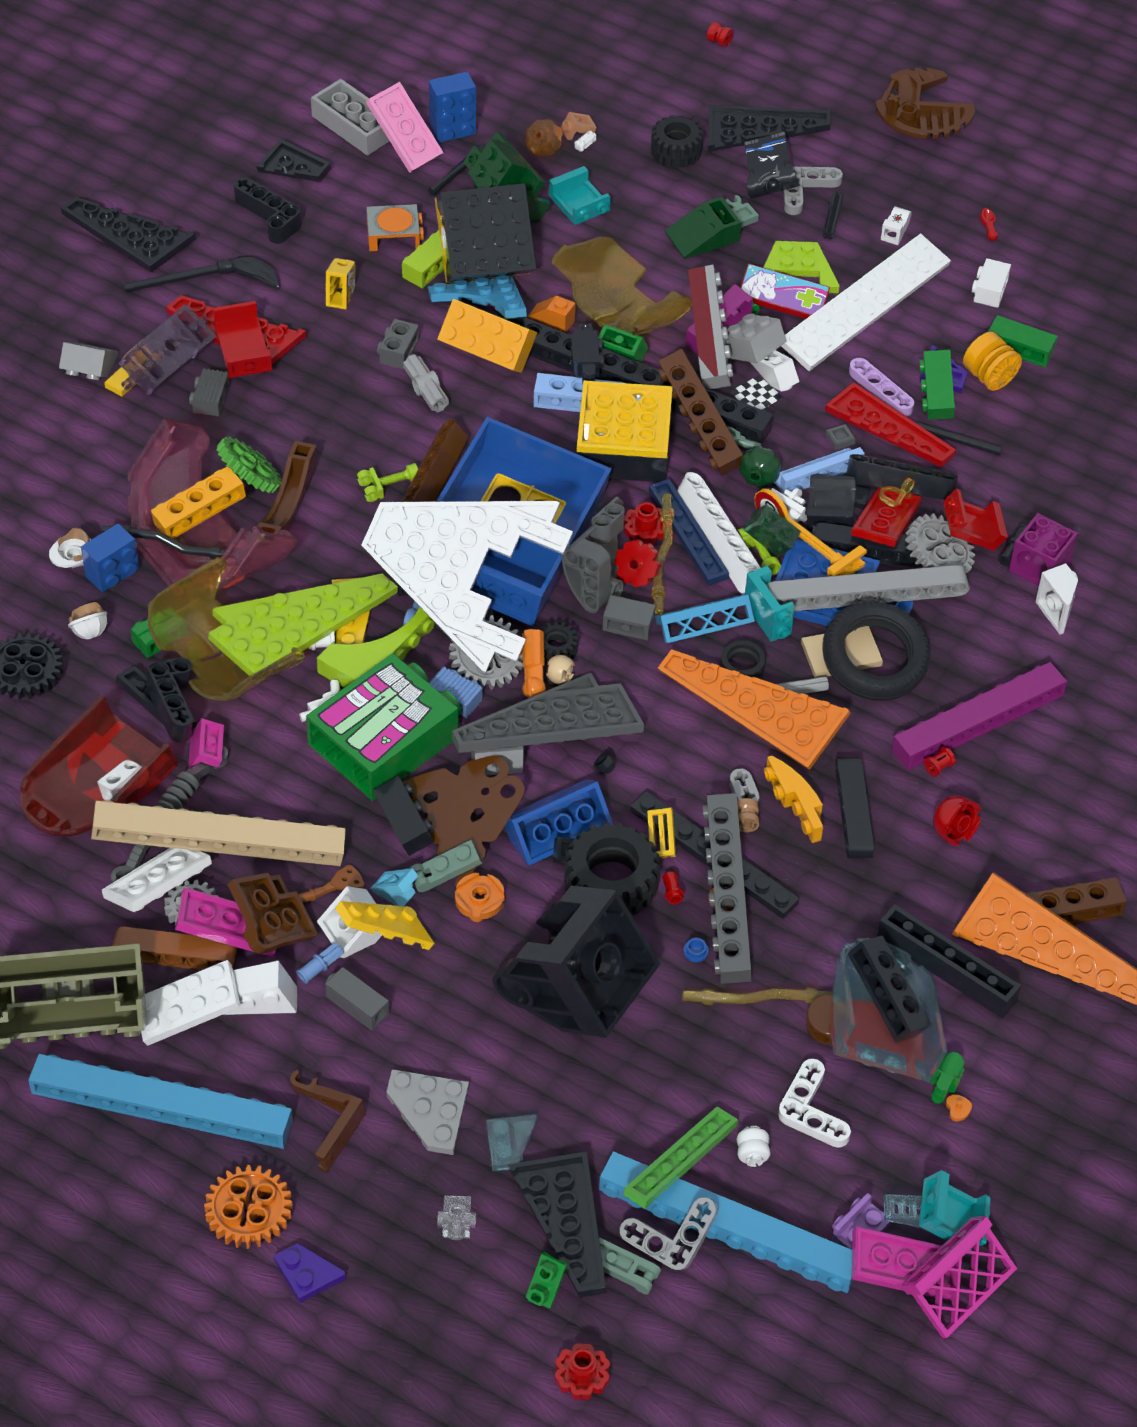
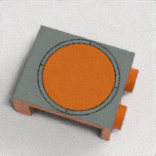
M417 204L367 207L369 251H378L377 238L415 237V247L417 249L420 245V240H424L423 227H419L422 225V213L417 212Z

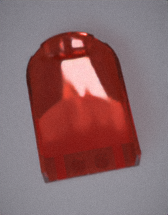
M100 695L29 767L20 786V804L27 819L38 830L53 836L78 835L93 828L96 801H104L97 781L125 760H131L142 766L110 799L114 803L122 804L137 803L162 782L179 763L170 744L166 742L161 748L157 747L115 716L106 698Z

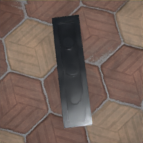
M136 666L116 676V683L163 724L146 688L147 676ZM194 718L192 723V729L196 727V720Z

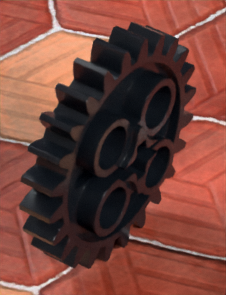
M18 633L17 639L8 636L9 642L7 643L0 640L1 695L8 692L9 698H12L15 694H18V698L21 700L23 695L27 694L28 698L31 699L32 693L41 696L40 690L43 689L49 692V685H57L56 679H61L60 672L64 671V662L60 648H56L55 642L49 643L48 637L41 640L40 634L31 638L30 633H27L26 638H22L20 633Z

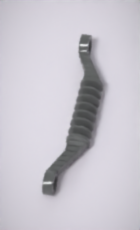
M223 745L222 762L218 767L200 762L185 772H180L177 775V779L172 781V786H169L166 789V793L161 796V800L157 801L156 806H162L167 809H183V805L188 803V798L193 796V791L199 788L200 778L212 770L227 764L229 760L227 748ZM135 844L126 865L119 866L112 871L111 882H115L120 876L126 875L138 868L150 846Z

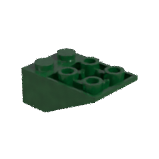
M721 196L700 204L666 229L665 234L683 259H687L739 242L741 221Z

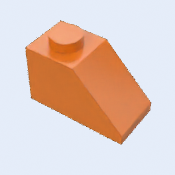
M556 295L537 303L527 318L567 333L575 322V302Z

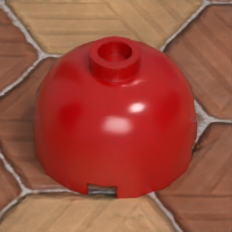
M960 795L946 798L936 807L934 812L933 826L936 833L950 845L959 846L958 842L963 838L967 842L976 833L980 825L981 818L978 817V810L981 811V807L975 801Z

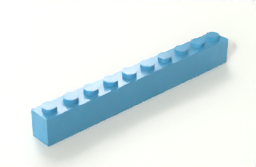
M39 1054L28 1080L31 1094L281 1149L285 1147L293 1123L292 1109L282 1104L263 1103L255 1098H240L231 1093L222 1094L204 1087L194 1088L186 1086L181 1082L171 1083L153 1076H139L130 1071L111 1070L103 1065H88L80 1060H65L56 1055L47 1056Z
M613 1151L600 1176L599 1190L608 1197H617L627 1201L629 1205L635 1208H643L624 1196L623 1193L625 1187L648 1166ZM678 1179L646 1208L655 1216L670 1219L681 1226L697 1199L702 1197L713 1199L718 1205L719 1212L706 1236L707 1238L718 1239L733 1249H742L751 1253L757 1259L771 1261L781 1269L792 1270L802 1274L808 1280L824 1283L834 1291L848 1293L854 1281L852 1280L851 1249L684 1180ZM710 1204L700 1205L699 1209L702 1211L699 1219L693 1217L692 1221L700 1223L704 1227L706 1223L701 1222V1219L705 1214H711V1210L708 1209ZM690 1226L687 1228H691L698 1231V1229L695 1226Z

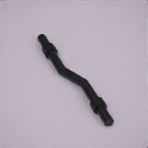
M103 525L102 533L113 526ZM121 525L133 538L157 540L182 554L207 556L213 560H220L221 558L239 560L240 552L236 550L222 549L221 546H211L209 548L185 545L160 531L135 529L129 525Z

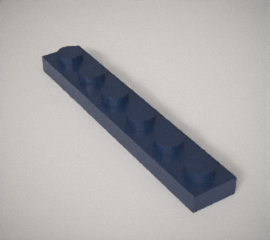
M670 479L649 485V493L658 507L668 515L667 521L706 584L709 586L729 579L728 570Z

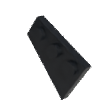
M280 139L256 167L258 172L320 182L331 169V164Z

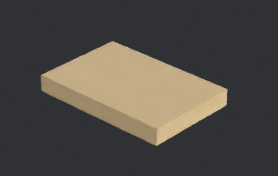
M869 626L857 628L856 631L853 630L845 638V650L849 659L856 667L864 670L882 666L883 660ZM824 634L801 639V645L814 678L831 676L823 658L822 644Z

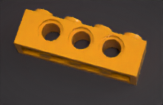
M225 467L222 470H218L208 478L197 482L194 486L176 494L175 497L152 509L151 514L154 524L161 533L174 539L245 498L244 485L231 468Z

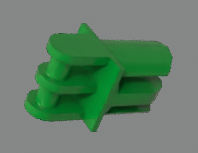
M957 1052L948 1053L940 1061L930 1082L935 1085L931 1096L934 1103H942L947 1092L954 1094L964 1072V1059Z

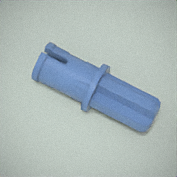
M334 942L320 954H314L311 961L296 971L298 977L307 984L321 971H327V967L343 955L342 947L337 942Z

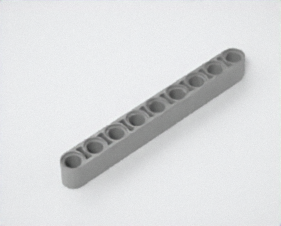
M960 565L774 581L765 584L780 605L793 602L795 605L794 611L846 607L866 601L890 603L957 597L966 594L970 589L965 569Z

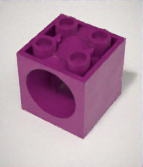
M1037 513L1015 541L1009 571L1039 586L1042 572L1063 564H1067V566L1071 564L1078 533Z

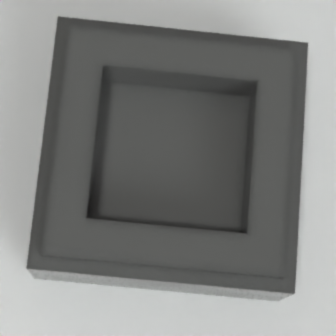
M846 424L826 430L825 436L835 450L855 444V437Z

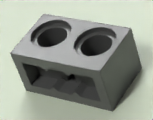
M394 319L391 326L386 328L384 340L378 344L377 354L380 357V364L404 369L403 362L406 361L408 356L412 355L419 342V325Z

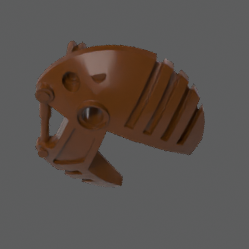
M914 68L913 71L904 69L890 75V84L887 90L884 91L881 99L876 101L875 113L888 126L902 134L921 139H927L928 134H930L932 139H938L939 133H942L943 138L949 137L951 130H953L954 135L959 133L962 124H964L965 129L974 118L975 107L974 103L920 101V93L946 82L948 75L944 71L925 68V70H922L921 68ZM893 87L897 90V95L895 96L893 93L891 94Z

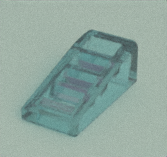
M885 1194L884 1220L919 1227L920 1215L917 1214V1209L921 1211L922 1196ZM894 1204L898 1205V1213H895ZM906 1206L909 1207V1214H906Z

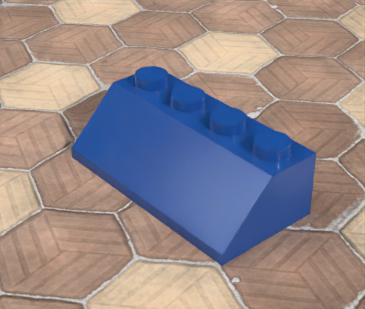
M586 779L513 812L505 825V829L511 843L529 866L553 855L554 839L556 837L577 839V835L582 831L588 832L589 827L595 825L601 827L603 823L613 825L598 781Z

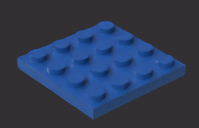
M791 538L775 581L827 577V569L832 564L830 560L805 541ZM831 548L836 553L839 552L843 556L848 554V552ZM862 556L861 560L865 562V566L854 574L875 573L878 571L880 561ZM849 606L794 611V618L828 626L839 612Z

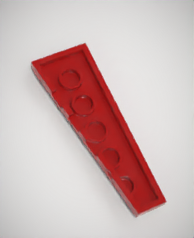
M854 382L826 404L825 411L836 418L847 421L939 467L945 465L956 454L955 448Z

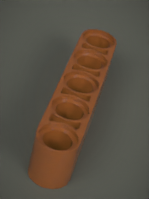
M119 927L116 929L112 946L140 944L142 963L204 970L226 960L232 964L233 968L238 947L196 935L131 927Z

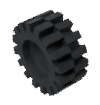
M554 621V625H551L549 622L546 623V628L543 625L540 627V630L544 632V663L548 664L549 660L556 655H566L572 659L576 657L578 635L576 630H572L573 627L571 625L566 627L565 622L558 625V621ZM554 640H559L564 642L565 645L555 647L549 645L548 643Z

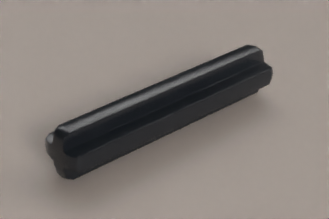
M835 191L832 193L823 230V237L825 239L831 240L834 238L843 200L841 192L837 193Z

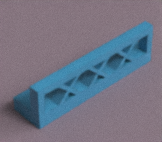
M749 594L738 595L655 616L657 625L662 627L665 643L755 622ZM744 605L747 615L746 619L738 620L732 616L738 606ZM720 611L726 615L722 625H716L710 621L715 612ZM694 617H699L705 621L700 630L695 631L688 626ZM687 619L685 624L681 622V620ZM676 622L683 627L677 636L670 637L667 624Z

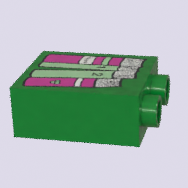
M392 653L306 715L308 745L371 801L377 799L373 792L374 789L397 776L402 780L453 742L452 731L458 728V715L461 713V706L451 692L443 690L439 693L433 688L419 665L416 663L406 665Z

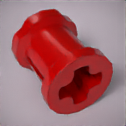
M943 746L937 754L932 757H926L923 762L927 772L933 777H937L946 767L954 766L956 759L953 752Z

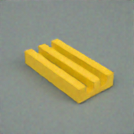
M664 808L647 811L649 842H653L656 846L654 816L658 815L660 851L656 852L662 859L667 858V856L676 857L673 809ZM664 814H667L669 850H666Z

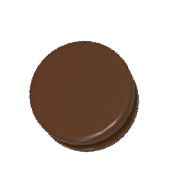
M828 994L822 995L811 1002L807 1011L806 1028L814 1040L825 1045H837L844 1042V1040L832 1037L831 1022L832 1007L848 1002L846 999ZM850 1004L851 1010H852L853 1014H855V1013H854V1009H853L852 1005Z

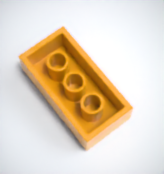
M453 299L437 340L522 373L538 332Z

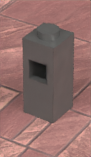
M342 967L337 973H333L328 977L325 983L326 997L371 1031L389 1015V1001Z

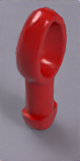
M984 208L980 213V220L986 227L988 239L994 241L998 238V232H996L994 227L996 218L990 209Z

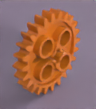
M247 1165L245 1172H242L238 1166L236 1167V1174L233 1175L227 1170L226 1179L217 1177L218 1186L210 1185L212 1194H206L207 1203L204 1204L206 1222H210V1231L216 1230L217 1239L225 1236V1244L228 1245L232 1240H235L236 1248H239L242 1242L246 1243L247 1249H250L251 1242H255L258 1247H261L262 1239L271 1243V1234L279 1237V1227L287 1228L286 1220L291 1219L290 1210L293 1209L291 1192L287 1191L286 1182L280 1183L279 1174L272 1178L271 1169H268L263 1174L261 1166H258L256 1171H251L250 1165ZM253 1187H256L255 1190H254V1192H253V1194H252V1203H253V1204H250V1205H249L250 1196H251V1195H250L251 1190H252ZM238 1190L245 1191V1192H243V1193H241V1194H235V1193H234V1192H236V1191H238ZM262 1196H270L268 1199H260ZM244 1209H248V1211H247V1217H246L247 1220H246L245 1226L241 1227V1225L243 1224V1221H244V1219H245V1210H244ZM229 1214H237L233 1218L226 1217ZM256 1219H262V1220H263V1221L260 1222V1223H254V1222H253V1221L256 1220Z

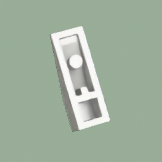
M776 350L758 363L750 362L770 386L779 391L789 390L794 384L799 382L793 360Z

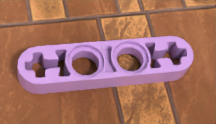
M855 358L850 362L849 374L871 394L904 416L912 414L914 408L912 397L867 360ZM869 379H877L879 382L871 383ZM891 391L894 393V395L888 396L885 395L883 392Z

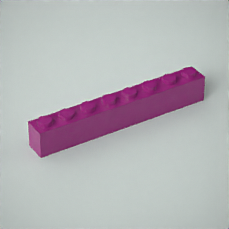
M1051 662L1043 666H1036L1032 671L1024 675H1017L1013 680L1005 684H998L994 689L986 693H980L965 703L961 702L946 712L942 711L927 721H921L906 731L898 732L893 738L891 751L903 766L910 770L923 764L926 757H932L937 754L943 746L952 750L1064 696L1067 681Z

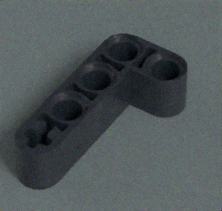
M240 177L234 181L236 203L267 220L269 241L275 244L283 243L301 228L300 209L297 205L247 177Z
M185 658L152 662L148 666L146 688L169 737L175 742H186L191 737L193 716L180 690L186 689L190 685L192 663Z

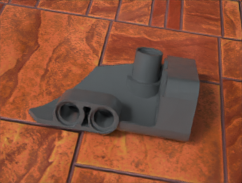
M617 496L592 518V526L566 548L564 555L562 554V565L567 582L577 600L590 613H596L609 601L610 595L620 597L624 587L623 581L616 579L619 567L614 563L616 552L618 551L617 535L624 529L625 511L623 507L624 502Z

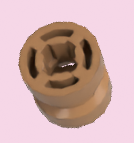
M750 798L738 800L739 830L741 832L757 830L759 827L757 801Z

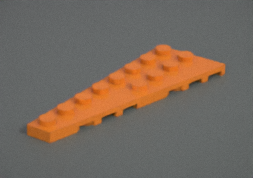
M672 649L658 667L660 672L808 770L811 769L851 714L848 709L832 705L827 701H820L806 694L787 690L785 687L755 677L752 678L734 670L722 668L714 663L710 664L698 660L696 657Z
M994 872L952 933L955 937L966 939L976 945H982L1000 954H1006L1029 965L1056 975L1059 974L1077 983H1083L1096 988V990L1107 992L1137 1005V968Z

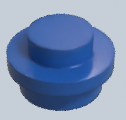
M700 938L690 939L683 948L685 958L691 962H702L709 953L707 944Z

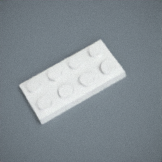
M169 848L103 888V897L132 912L141 910L151 901L162 897L167 891L183 884L185 880L202 872L204 868L211 865L210 855L201 851Z
M228 960L145 994L146 1028L144 1031H141L143 1042L147 1046L240 1008L232 964Z

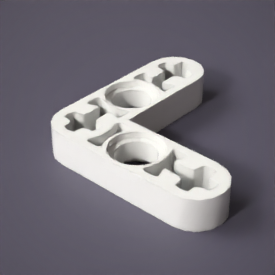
M808 1059L802 1064L780 1104L779 1119L785 1125L831 1146L843 1147L850 1139L851 1130L849 1125L838 1118L809 1106L823 1081L825 1068L819 1060ZM812 1069L817 1070V1073H814L811 1080L808 1081V1072H811ZM803 1087L808 1090L809 1094L801 1097L796 1095L794 1090ZM790 1109L795 1110V1113L791 1115L786 1114V1111H790ZM802 1114H804L803 1121H799L802 1118ZM811 1118H816L821 1121L822 1125L813 1128L808 1125L807 1121ZM826 1124H828L829 1128H827V1132H824ZM838 1130L843 1132L839 1137L834 1136V1133H837Z

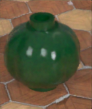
M756 446L743 454L739 471L747 484L758 488H765L778 480L781 461L772 449Z

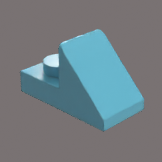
M413 868L387 871L382 874L370 889L373 893L395 906H405L415 894L412 883L418 877V874Z

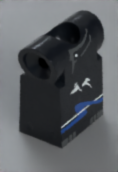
M785 132L745 142L750 173L747 178V190L750 199L800 186L794 172L792 153Z

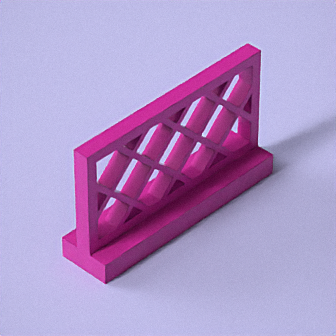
M987 1216L971 1217L901 1285L906 1294L913 1295L942 1338L950 1336L1017 1270V1267L991 1231L992 1223ZM983 1236L989 1242L988 1253L979 1252V1242ZM965 1254L972 1255L971 1270L961 1269L962 1257ZM978 1256L988 1257L987 1273L978 1272ZM995 1258L1001 1259L1006 1266V1269L1001 1274H994ZM947 1271L954 1272L953 1288L943 1287L944 1274ZM961 1273L970 1274L969 1290L960 1289ZM977 1275L987 1276L986 1288L982 1292L976 1291ZM930 1288L936 1289L935 1305H929L923 1296ZM943 1290L953 1291L951 1307L942 1306ZM959 1292L969 1294L968 1306L965 1309L958 1308ZM941 1310L951 1311V1321L946 1328L941 1322Z

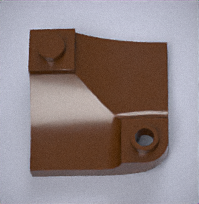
M269 873L247 876L233 879L227 884L245 920L246 929L243 935L252 951L258 954L270 953L282 946L313 940L318 936L297 891L288 892L280 874L270 876Z

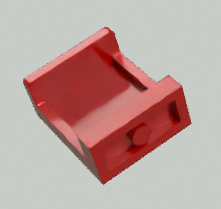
M955 489L943 501L951 536L995 551L1008 538L1000 503L992 501L983 509L963 502L961 491Z

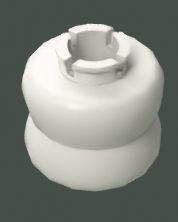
M750 1126L751 1128L746 1127L738 1133L736 1138L738 1144L737 1155L743 1163L751 1167H757L756 1164L760 1166L770 1157L769 1135L758 1126Z

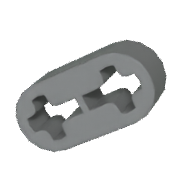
M745 769L734 770L730 775L729 785L732 793H737V801L744 799V796L747 794L748 798L757 801L759 805V793L750 772ZM737 779H741V781L744 782V786H742L740 781Z

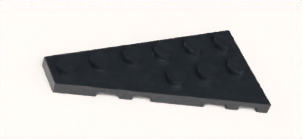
M709 105L708 152L743 146L745 142L785 132L786 138L828 131L831 125L830 110Z
M75 197L61 207V212L64 216L149 272L155 270L196 240L195 233L188 231L186 234L178 231L177 227H163L157 221L131 213L124 215L114 208L110 210L99 207L98 203Z
M587 1151L508 1164L509 1171L558 1260L568 1263L565 1272L579 1298L606 1294Z

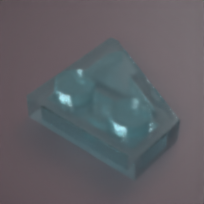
M536 1114L486 1120L492 1171L508 1170V1164L522 1161L523 1153L527 1149L533 1128L537 1124Z

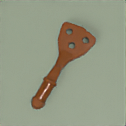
M347 865L337 871L331 881L323 887L310 889L298 895L302 903L315 901L329 892L344 890L347 886L364 889L365 884L361 874L352 865Z

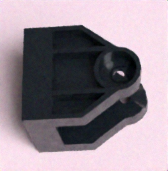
M570 886L559 901L548 905L536 921L537 925L548 930L549 944L527 942L514 958H509L503 963L493 976L492 983L498 993L508 1002L517 1007L524 1008L560 1031L607 1038L660 966V962L617 890Z

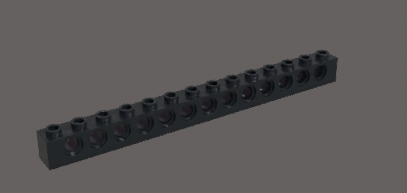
M500 312L495 314V316L505 319ZM525 317L505 319L538 332L529 356L572 372L570 334ZM602 348V352H599V355H603L604 367L599 368V377H595L597 380L627 384L670 386L668 381H662L658 373L659 369ZM704 387L727 427L736 429L746 439L758 443L764 442L772 430V413ZM688 393L685 397L691 398L694 393ZM672 398L671 412L682 415L678 408L680 402L677 398L674 400ZM697 411L695 415L700 416L705 411Z

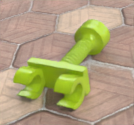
M413 463L406 465V470L400 473L378 478L372 467L369 470L359 471L357 473L359 479L357 480L360 486H367L371 482L373 483L372 486L364 489L366 494L364 496L368 502H374L378 498H384L382 486L406 479L412 482L418 468Z
M767 522L758 524L761 529H758V533L749 535L746 527L737 529L748 548L756 546L763 559L761 567L768 566L772 571L771 576L778 574L781 564L776 557H771L765 546L766 543L772 542L773 532Z

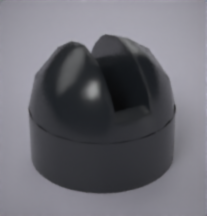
M606 752L596 759L594 767L599 772L608 774L614 770L615 761Z

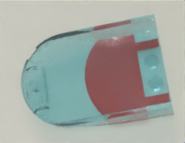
M869 938L856 939L855 943L845 944L837 958L831 1003L830 1024L834 1055L930 1083L945 1057L947 1049L935 985L929 972L923 965L918 967L910 960L911 955L887 943L932 1024L918 1036L896 1043L847 954L861 941Z

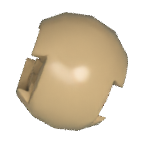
M556 655L549 660L547 664L549 665L548 673L546 675L550 681L555 684H564L572 679L574 675L572 671L575 664L571 658L566 655Z

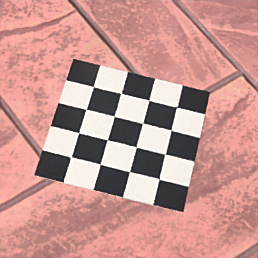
M759 375L730 391L739 401L761 410L783 398Z

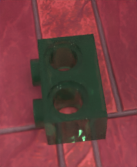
M767 504L752 512L743 528L746 533L777 557L792 549L801 533L800 530Z

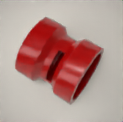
M713 22L708 29L706 38L711 42H718L720 46L726 48L733 38L734 31L729 27H722L720 23Z

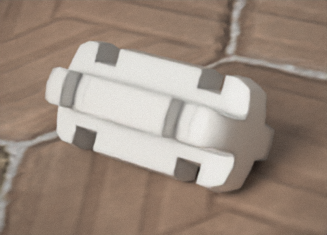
M592 131L585 133L575 141V149H578L580 152L584 151V149L596 141V134Z

